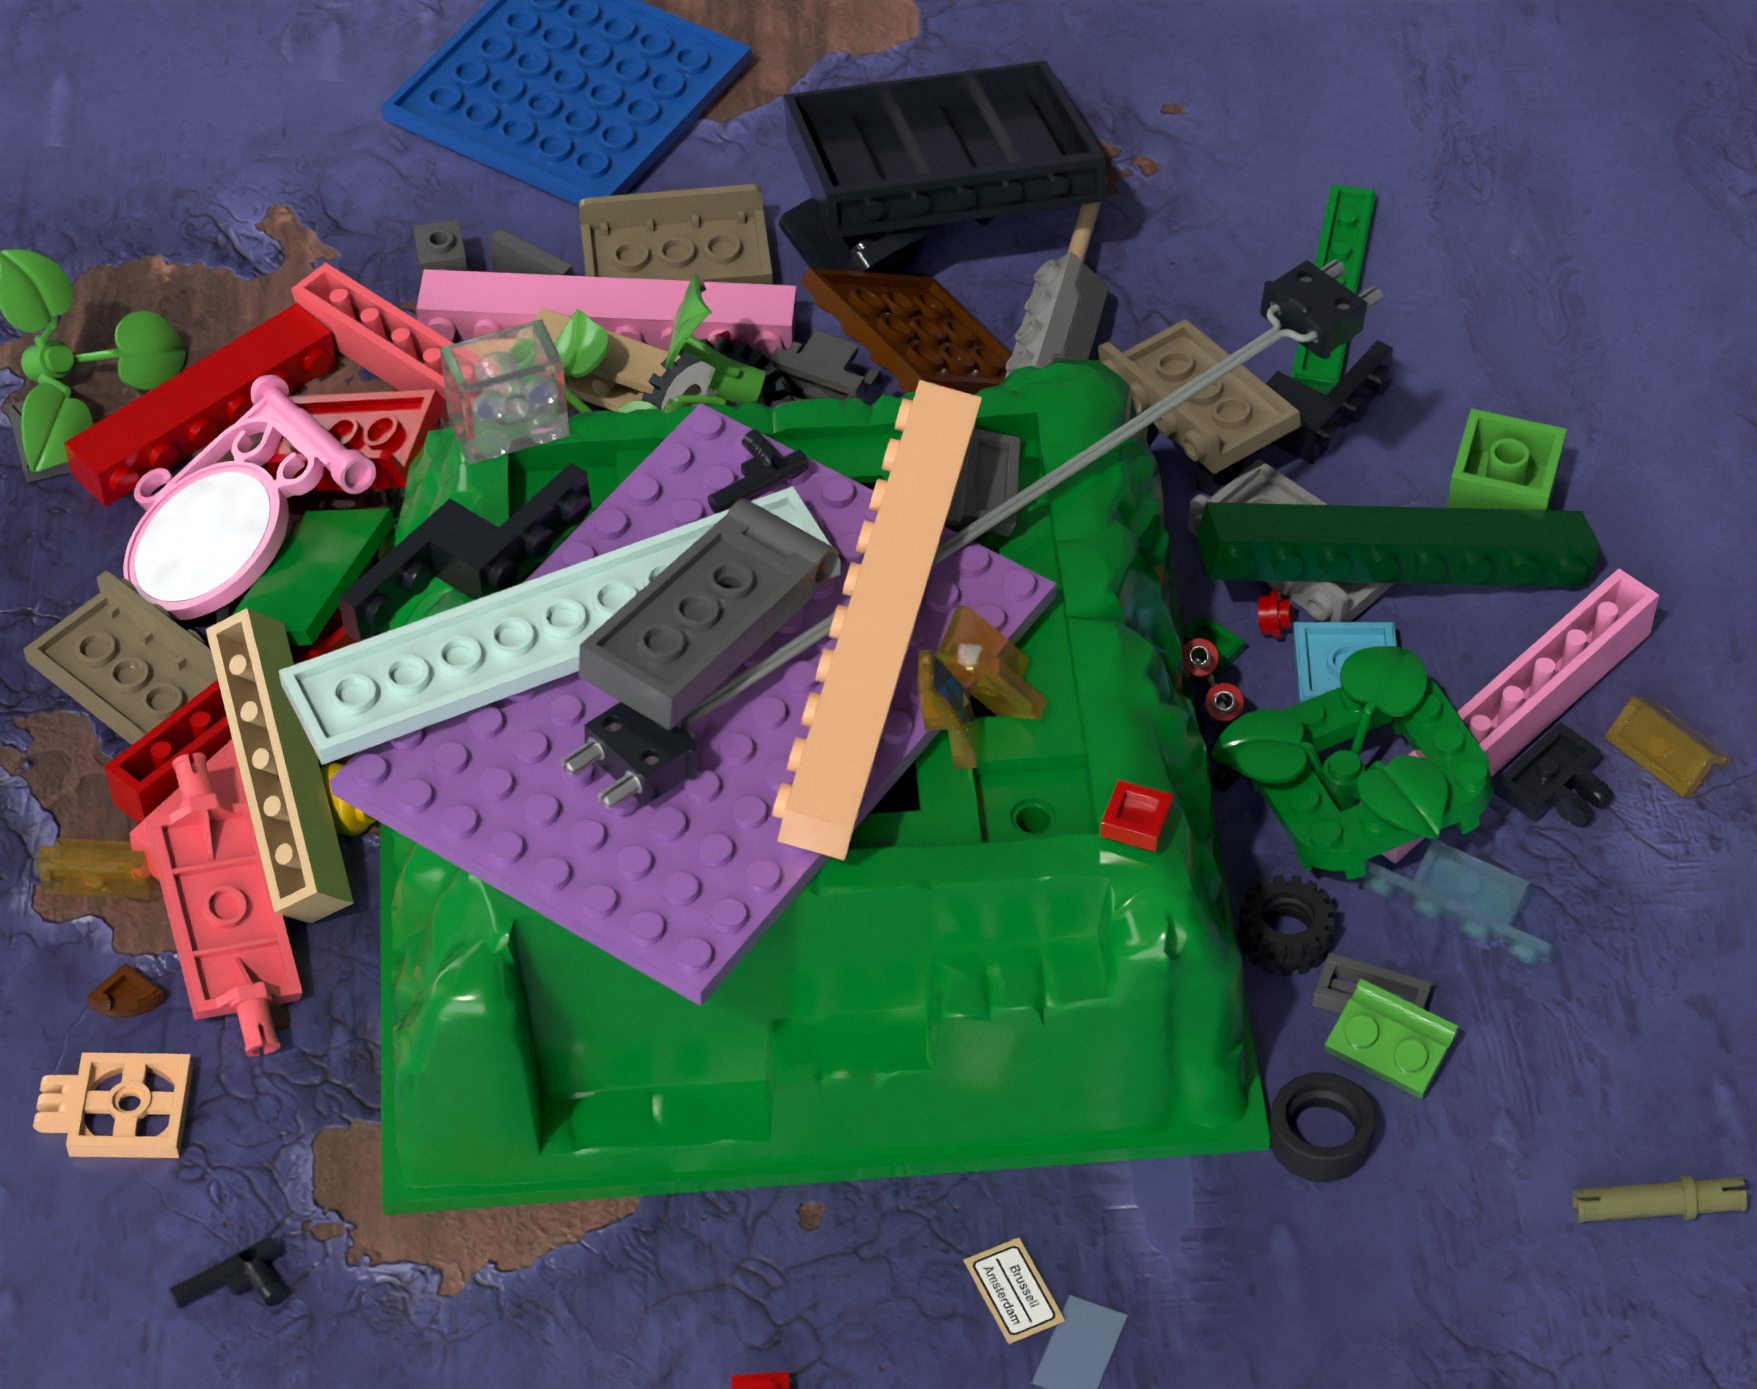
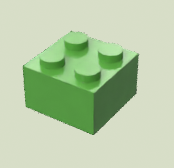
M1471 408L1452 473L1446 508L1549 510L1560 468L1567 429Z

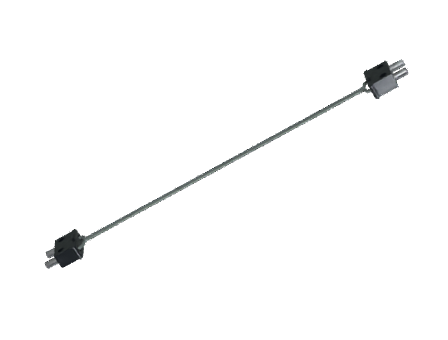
M1337 259L1322 268H1318L1306 260L1275 281H1266L1264 283L1260 314L1272 323L1273 328L941 543L938 547L933 566L1281 338L1290 337L1319 358L1329 359L1331 351L1363 331L1366 311L1382 301L1383 295L1381 290L1377 289L1376 286H1371L1359 295H1356L1336 280L1345 273L1343 263H1339ZM834 614L709 694L680 721L682 722L681 728L676 725L671 730H668L620 701L584 725L585 744L561 759L563 771L567 775L573 776L593 762H596L616 780V782L598 793L600 804L607 810L612 809L632 795L646 806L685 779L697 778L698 743L695 741V735L689 728L690 725L829 635Z

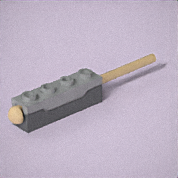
M1101 202L1081 205L1067 254L1057 261L1053 259L1048 260L1035 273L1034 288L1031 297L1024 306L1026 313L1022 326L1015 335L1017 340L1015 348L1005 366L1007 370L1005 378L1013 370L1031 365L1042 368L1056 361L1088 360L1109 291V287L1090 268L1083 264Z

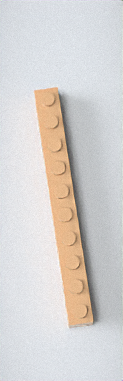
M919 380L913 401L905 398L902 399L894 429L902 431L903 434L900 441L892 438L889 440L882 470L889 471L890 475L888 481L877 479L869 506V511L878 514L875 523L864 520L856 552L865 555L862 564L851 562L842 594L851 596L848 607L837 605L829 637L838 639L835 651L824 648L817 669L815 681L824 683L821 695L810 692L805 706L801 725L810 727L807 740L799 737L795 738L787 770L795 772L796 775L792 785L781 783L772 816L782 819L778 842L845 861L968 451L982 397Z

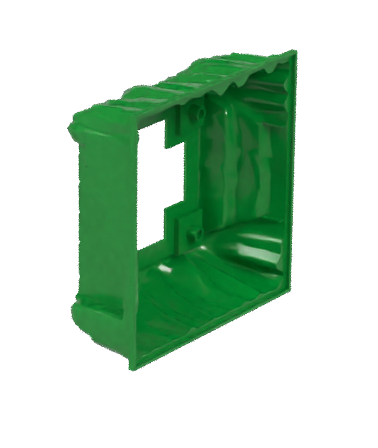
M1064 360L1053 362L1042 368L1031 365L1015 369L999 385L983 388L977 392L975 396L982 397L974 428L1020 438L1018 494L1139 414L1135 400L1131 396V387L1120 375L1099 360ZM909 392L900 398L884 393L872 406L868 401L853 396L842 401L827 397L788 401L774 408H770L757 401L734 406L721 404L706 406L753 430H758L761 434L794 451L800 449L806 457L874 491L877 479L888 481L890 475L889 471L882 470L890 438L900 441L903 434L902 431L894 429L902 399L905 398L913 401L915 392ZM525 406L513 416L504 413L469 415L462 418L457 427H444L443 430L428 431L422 450L417 453L408 470L405 497L395 533H388L379 546L378 562L448 499L451 498L495 526L500 527L567 465L573 463L588 474L592 509L589 510L587 516L580 524L572 526L554 542L550 551L544 557L536 559L519 574L511 587L522 584L697 406L677 408L668 414L659 409H637L628 413L607 410L582 412L572 417L556 414L540 417L528 406ZM1148 426L1016 512V525L1010 537L984 532L972 540L1056 583V598L1012 647L1021 715L975 718V722L965 723L961 719H950L915 759L920 810L868 814L853 831L845 861L830 857L702 1006L380 822L382 1207L384 1215L1269 1150L1270 1133L1243 983L1242 956L1236 943L1211 799L1206 745L1199 730L1190 676L1187 677L1183 670L1182 648L1185 644L1170 564L1169 535L1165 530L1164 504L1159 466L1149 449L1147 441ZM435 577L423 593L415 595L394 614L391 621L385 627L379 629V635L474 600ZM1118 780L1173 794L1172 810L1156 852L1100 837L1101 822Z

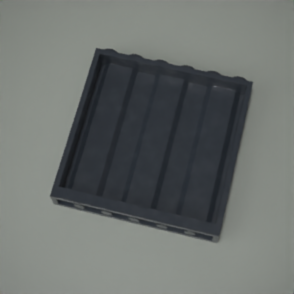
M1046 60L783 95L787 138L830 239L1107 201L1105 157Z

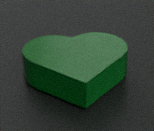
M1199 618L1192 620L1185 627L1184 644L1196 638H1203L1212 642L1216 647L1219 661L1215 672L1212 674L1214 678L1221 675L1245 651V641L1215 621ZM1197 649L1192 652L1191 656L1197 654L1206 661L1207 653L1204 650Z

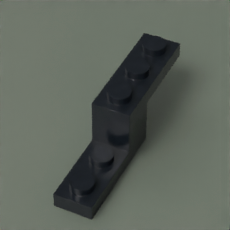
M1377 340L1327 395L1277 371L1266 385L1300 411L1301 427L1273 441L1271 444L1312 465L1326 450L1332 451L1339 443L1347 426L1351 422H1359L1365 414L1369 402L1376 394L1383 395L1389 388L1394 377V370L1391 369L1393 347ZM1262 448L1255 451L1252 454H1258L1262 450ZM1250 455L1216 474H1213L1198 461L1195 489L1212 497L1225 482L1230 483L1237 477L1242 463Z
M570 463L500 527L495 526L451 498L448 499L338 597L345 634L358 642L366 640L377 629L385 627L391 621L394 614L415 595L423 593L435 577L473 600L510 588L519 574L536 559L544 557L550 551L553 543L572 526L580 524L587 516L589 510L592 509L587 472Z

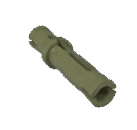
M1679 1175L1677 1181L1593 1188L1574 1187L1572 1189V1209H1577V1212L1573 1214L1576 1224L1680 1215L1682 1220H1695L1697 1214L1745 1212L1747 1208L1746 1190H1740V1187L1745 1186L1741 1175L1693 1180L1691 1175Z

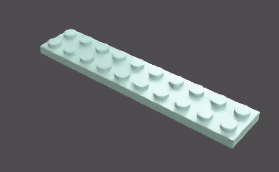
M793 486L751 501L830 545ZM730 509L279 670L281 685L323 765L579 671L580 644L721 520ZM839 557L829 579L841 575Z

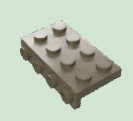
M757 184L584 198L579 202L585 276L691 281L694 275L697 274L702 277L703 282L773 285L763 211L762 188Z
M1186 319L1123 353L1110 342H1106L1098 347L1100 362L1120 375L1131 387V396L1135 400L1138 413L1149 409L1230 356ZM1242 364L1153 422L1163 436H1170L1184 448L1190 459L1199 461L1213 474L1301 427L1300 411Z
M104 571L97 576L99 594L23 650L27 663L132 745L218 680L211 649L206 646L203 639L191 629L186 631L175 623L165 608L159 604L152 605L141 597L134 585L127 579L122 578L119 580L109 571Z

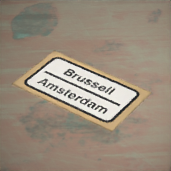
M1019 1237L963 1260L1008 1344L1065 1322L1063 1315Z

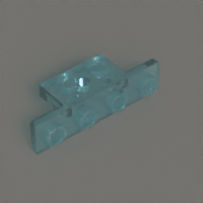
M1434 839L1413 880H1409L1365 860L1367 875L1362 876L1365 879L1362 885L1369 891L1387 899H1391L1394 893L1412 901L1410 905L1412 910L1429 919L1439 921L1441 915L1460 923L1458 927L1460 932L1477 941L1487 943L1489 937L1509 945L1506 950L1508 954L1527 964L1536 965L1538 959L1552 964L1556 953L1551 944L1512 927L1531 888L1529 881Z

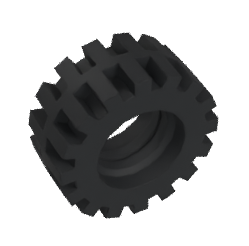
M1283 875L1274 876L1273 883H1269L1265 878L1258 882L1257 890L1251 887L1246 893L1245 900L1242 902L1238 928V940H1241L1240 948L1244 954L1250 953L1249 961L1255 966L1261 962L1264 963V971L1273 974L1275 968L1281 969V976H1291L1293 969H1297L1299 975L1308 973L1310 964L1315 968L1323 963L1324 956L1327 957L1331 951L1336 923L1334 903L1329 904L1330 896L1325 890L1318 893V884L1311 880L1306 885L1302 884L1301 877L1292 875L1291 881H1285ZM1279 916L1292 917L1300 920L1307 926V929L1297 934H1283L1273 930L1266 922Z

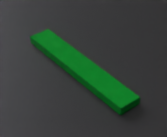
M1331 184L1314 265L1322 268L1335 259L1339 260V263L1342 262L1345 267V273L1336 280L1357 295L1376 190ZM1347 341L1331 351L1329 359L1319 358L1298 343L1291 378L1321 393L1328 394L1340 381Z

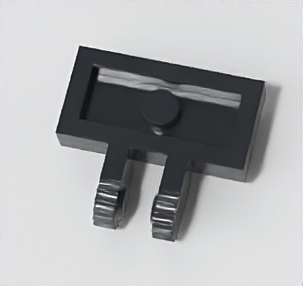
M1561 722L1496 780L1494 793L1534 821L1549 807L1554 805L1560 817L1570 821L1572 825L1574 824L1581 828L1589 824L1594 818V812L1591 810L1592 807L1588 805L1589 803L1596 808L1602 809L1606 808L1614 799L1612 797L1614 794L1611 792L1612 789L1608 787V784H1605L1598 776L1589 771L1598 763L1601 749ZM1572 786L1576 790L1577 794L1570 790Z

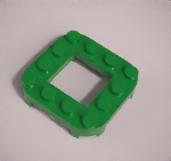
M1427 677L1425 695L1414 711L1403 717H1393L1383 713L1376 707L1367 732L1389 724L1396 735L1402 733L1419 758L1431 762L1441 770L1445 776L1448 788L1441 829L1456 823L1464 835L1480 825L1479 815L1486 809L1491 796H1493L1489 761L1440 688ZM1339 687L1282 711L1297 717L1302 722L1304 727L1302 742L1313 744L1316 752H1319L1355 737L1366 703L1352 700ZM1307 761L1302 773L1289 782L1271 784L1250 778L1254 792H1261L1293 843L1297 861L1308 872L1314 866L1329 871H1345L1347 880L1367 875L1365 860L1423 837L1398 828L1379 818L1362 803L1340 812Z

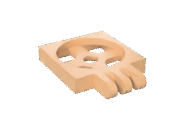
M82 1052L78 1075H46L42 1077L40 1091L43 1094L38 1097L37 1110L39 1113L35 1115L33 1127L42 1133H68L66 1147L69 1157L179 1158L193 1073L191 1054ZM123 1073L121 1083L114 1086L111 1091H94L107 1079ZM146 1073H154L166 1079L174 1087V1092H150L145 1085ZM127 1096H136L141 1102L135 1110L124 1111L119 1107L121 1100ZM85 1114H111L115 1119L112 1136H94L85 1125ZM147 1114L170 1115L168 1127L158 1136H136L138 1122Z

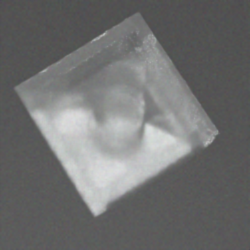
M542 319L440 348L449 423L469 465L569 436L563 361Z

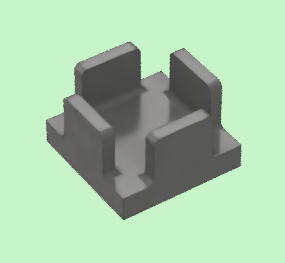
M815 331L805 347L803 344L793 341L787 351L777 347L769 359L789 382L793 390L790 392V395L803 400L827 397L842 401L853 396L868 401L871 406L881 397L880 370L871 368L865 378L847 371L858 354V345L854 342L821 331Z

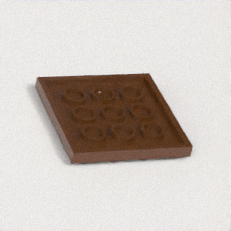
M809 267L800 282L814 296L813 302L823 311L831 313L842 324L841 329L847 336L859 341L871 352L870 358L874 363L889 370L900 381L899 387L905 393L916 392L919 380L975 395L981 389L997 386L1005 379L1007 373L1005 366L1013 353L935 278Z

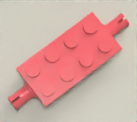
M193 753L194 763L190 764L188 754L181 755L174 759L172 765L174 771H176L183 801L180 803L179 809L169 815L148 818L146 829L194 1020L231 1013L238 1014L246 1045V1055L250 1057L259 1056L258 1047L261 1046L264 1055L269 1054L280 1048V1041L276 1035L269 1006L299 1001L303 993L283 915L276 914L273 910L248 802L230 804L221 800L220 795L213 792L205 754Z

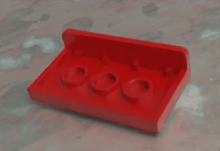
M436 389L288 396L292 402L299 408L306 410L348 450H359L374 463L376 468L375 479L367 489L377 490L405 487L409 467L417 453L422 450L428 431L434 430L445 403L444 398ZM281 437L275 454L260 467L265 469L276 480L277 470L281 462L291 453L295 452L303 460L305 466L294 475V479L306 470L308 460L284 437ZM323 467V475L320 482L310 490L344 491L333 480L331 471L326 467Z

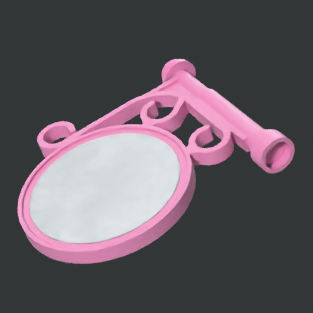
M264 375L257 378L251 387V401L254 406L235 424L214 439L175 477L164 468H156L146 473L137 482L134 489V497L147 512L139 521L127 545L123 564L124 578L130 581L139 592V595L152 605L159 604L165 608L173 620L193 619L216 611L239 597L256 582L271 564L286 534L289 518L287 498L293 495H302L312 490L322 478L323 467L331 471L333 480L350 494H358L365 491L375 479L376 468L374 463L359 450H348L306 410L299 408L288 398L289 387L279 376ZM264 432L260 444L248 452L254 444L250 436ZM281 437H284L308 460L306 470L297 478L293 479L294 475L305 466V463L295 452L291 453L281 462L277 470L276 480L265 469L260 467L275 454ZM231 449L234 461L215 464ZM166 484L158 493L151 496L156 488Z

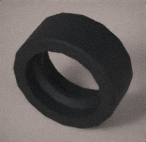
M1313 1072L1295 1077L1280 1089L1272 1103L1269 1124L1271 1149L1276 1160L1290 1173L1308 1181L1332 1182L1347 1178L1364 1166L1372 1151L1376 1111L1368 1094L1354 1081L1340 1075ZM1311 1107L1330 1108L1342 1113L1353 1123L1355 1127L1354 1136L1347 1143L1331 1148L1313 1146L1300 1140L1290 1130V1118L1303 1109Z

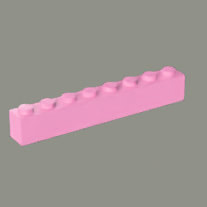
M424 269L416 307L417 320L454 344L516 342V338L542 308L572 317L576 309H579L605 330L668 352L674 318L684 299L690 281ZM704 282L706 291H703L701 295L704 303L712 311V314L708 315L692 333L698 340L707 339L717 333L729 331L731 339H736V342L739 340L747 343L753 350L755 348L758 349L767 358L772 356L777 347L787 351L793 341H795L797 324L796 286Z
M1617 569L1456 712L1485 753L1489 761L1491 777L1650 635L1659 594L1621 569ZM1414 750L1409 754L1410 756L1418 757ZM1425 837L1386 851L1382 855L1396 864Z

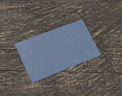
M1069 1295L1061 1313L1065 1322L1056 1325L1032 1384L1046 1389H1098L1128 1315Z

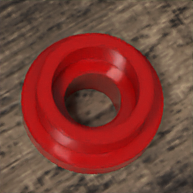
M1271 590L1270 595L1259 596L1258 621L1262 636L1273 635L1275 640L1284 639L1285 629L1293 628V604L1291 599H1283L1281 590Z

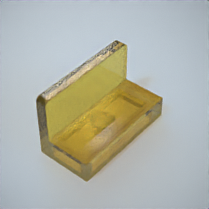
M957 606L935 658L948 669L961 686L966 687L969 693L997 716L1039 720L1047 699L1022 679L1029 662L1028 656L969 606Z
M1632 696L1604 736V738L1682 797L1687 798L1692 796L1713 765L1726 767L1732 757L1657 701L1638 696Z
M58 838L54 841L53 847L40 846L36 860L44 894L148 899L153 876L148 868L145 851H132L131 842Z

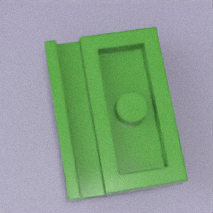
M1360 978L1353 996L1348 1000L1325 1043V1052L1423 1100L1447 1055L1453 1039L1458 1034L1459 1026Z

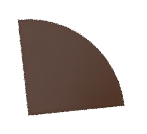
M126 963L86 996L89 1008L102 1015L118 1018L134 1017L148 1013L165 1002L163 991Z

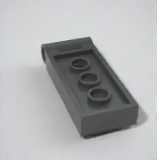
M741 498L734 503L721 520L580 644L579 677L671 730L813 598L814 589L812 587H821L834 571L838 560V550L748 499Z

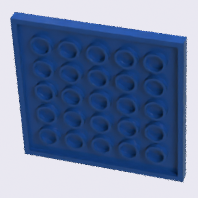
M489 0L381 106L382 117L385 121L579 206V202L584 198L625 195L752 61V47L640 0Z

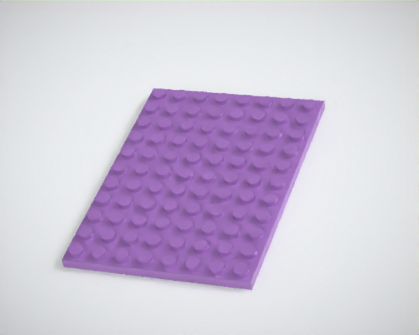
M700 403L525 582L714 515L715 513L711 510L707 497L745 477L741 473V464L754 458V456L742 445V439L746 433L753 429ZM763 435L782 457L794 452L793 449ZM807 457L809 462L808 469L748 499L753 501L793 486L830 545L838 550L841 575L828 579L819 588L812 587L814 589L813 598L712 692L834 614L838 604L846 606L850 603L851 596L844 595L842 592L851 562L862 564L865 555L856 552L864 520L875 523L878 514L869 511L873 490ZM944 527L940 544L957 533ZM974 541L969 542L932 567L854 830L956 713L944 697L934 689V658L938 659L954 676L968 699L1056 598V583ZM829 635L825 636L692 723L689 728L695 735V741L698 743L697 778L685 779L646 806L632 795L612 809L607 810L600 804L598 793L616 782L613 777L596 762H593L573 776L567 775L561 767L560 761L562 758L585 744L584 725L620 702L581 679L579 671L361 750L330 779L332 794L702 1006L830 859V856L778 842L782 819L772 816L781 783L792 785L796 775L795 772L787 770L795 738L799 737L807 740L810 727L801 725L809 694L813 692L821 695L824 683L815 681L823 649L827 648L835 651L838 639L831 638ZM679 722L677 726L681 728L682 722Z

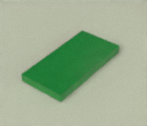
M391 509L306 511L279 548L271 564L256 580L232 615L249 608L284 622L289 646H312L338 608V597L356 582L396 523Z

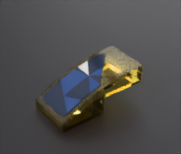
M919 650L918 695L925 731L948 729L954 769L977 767L978 727L969 698L954 673L931 650Z

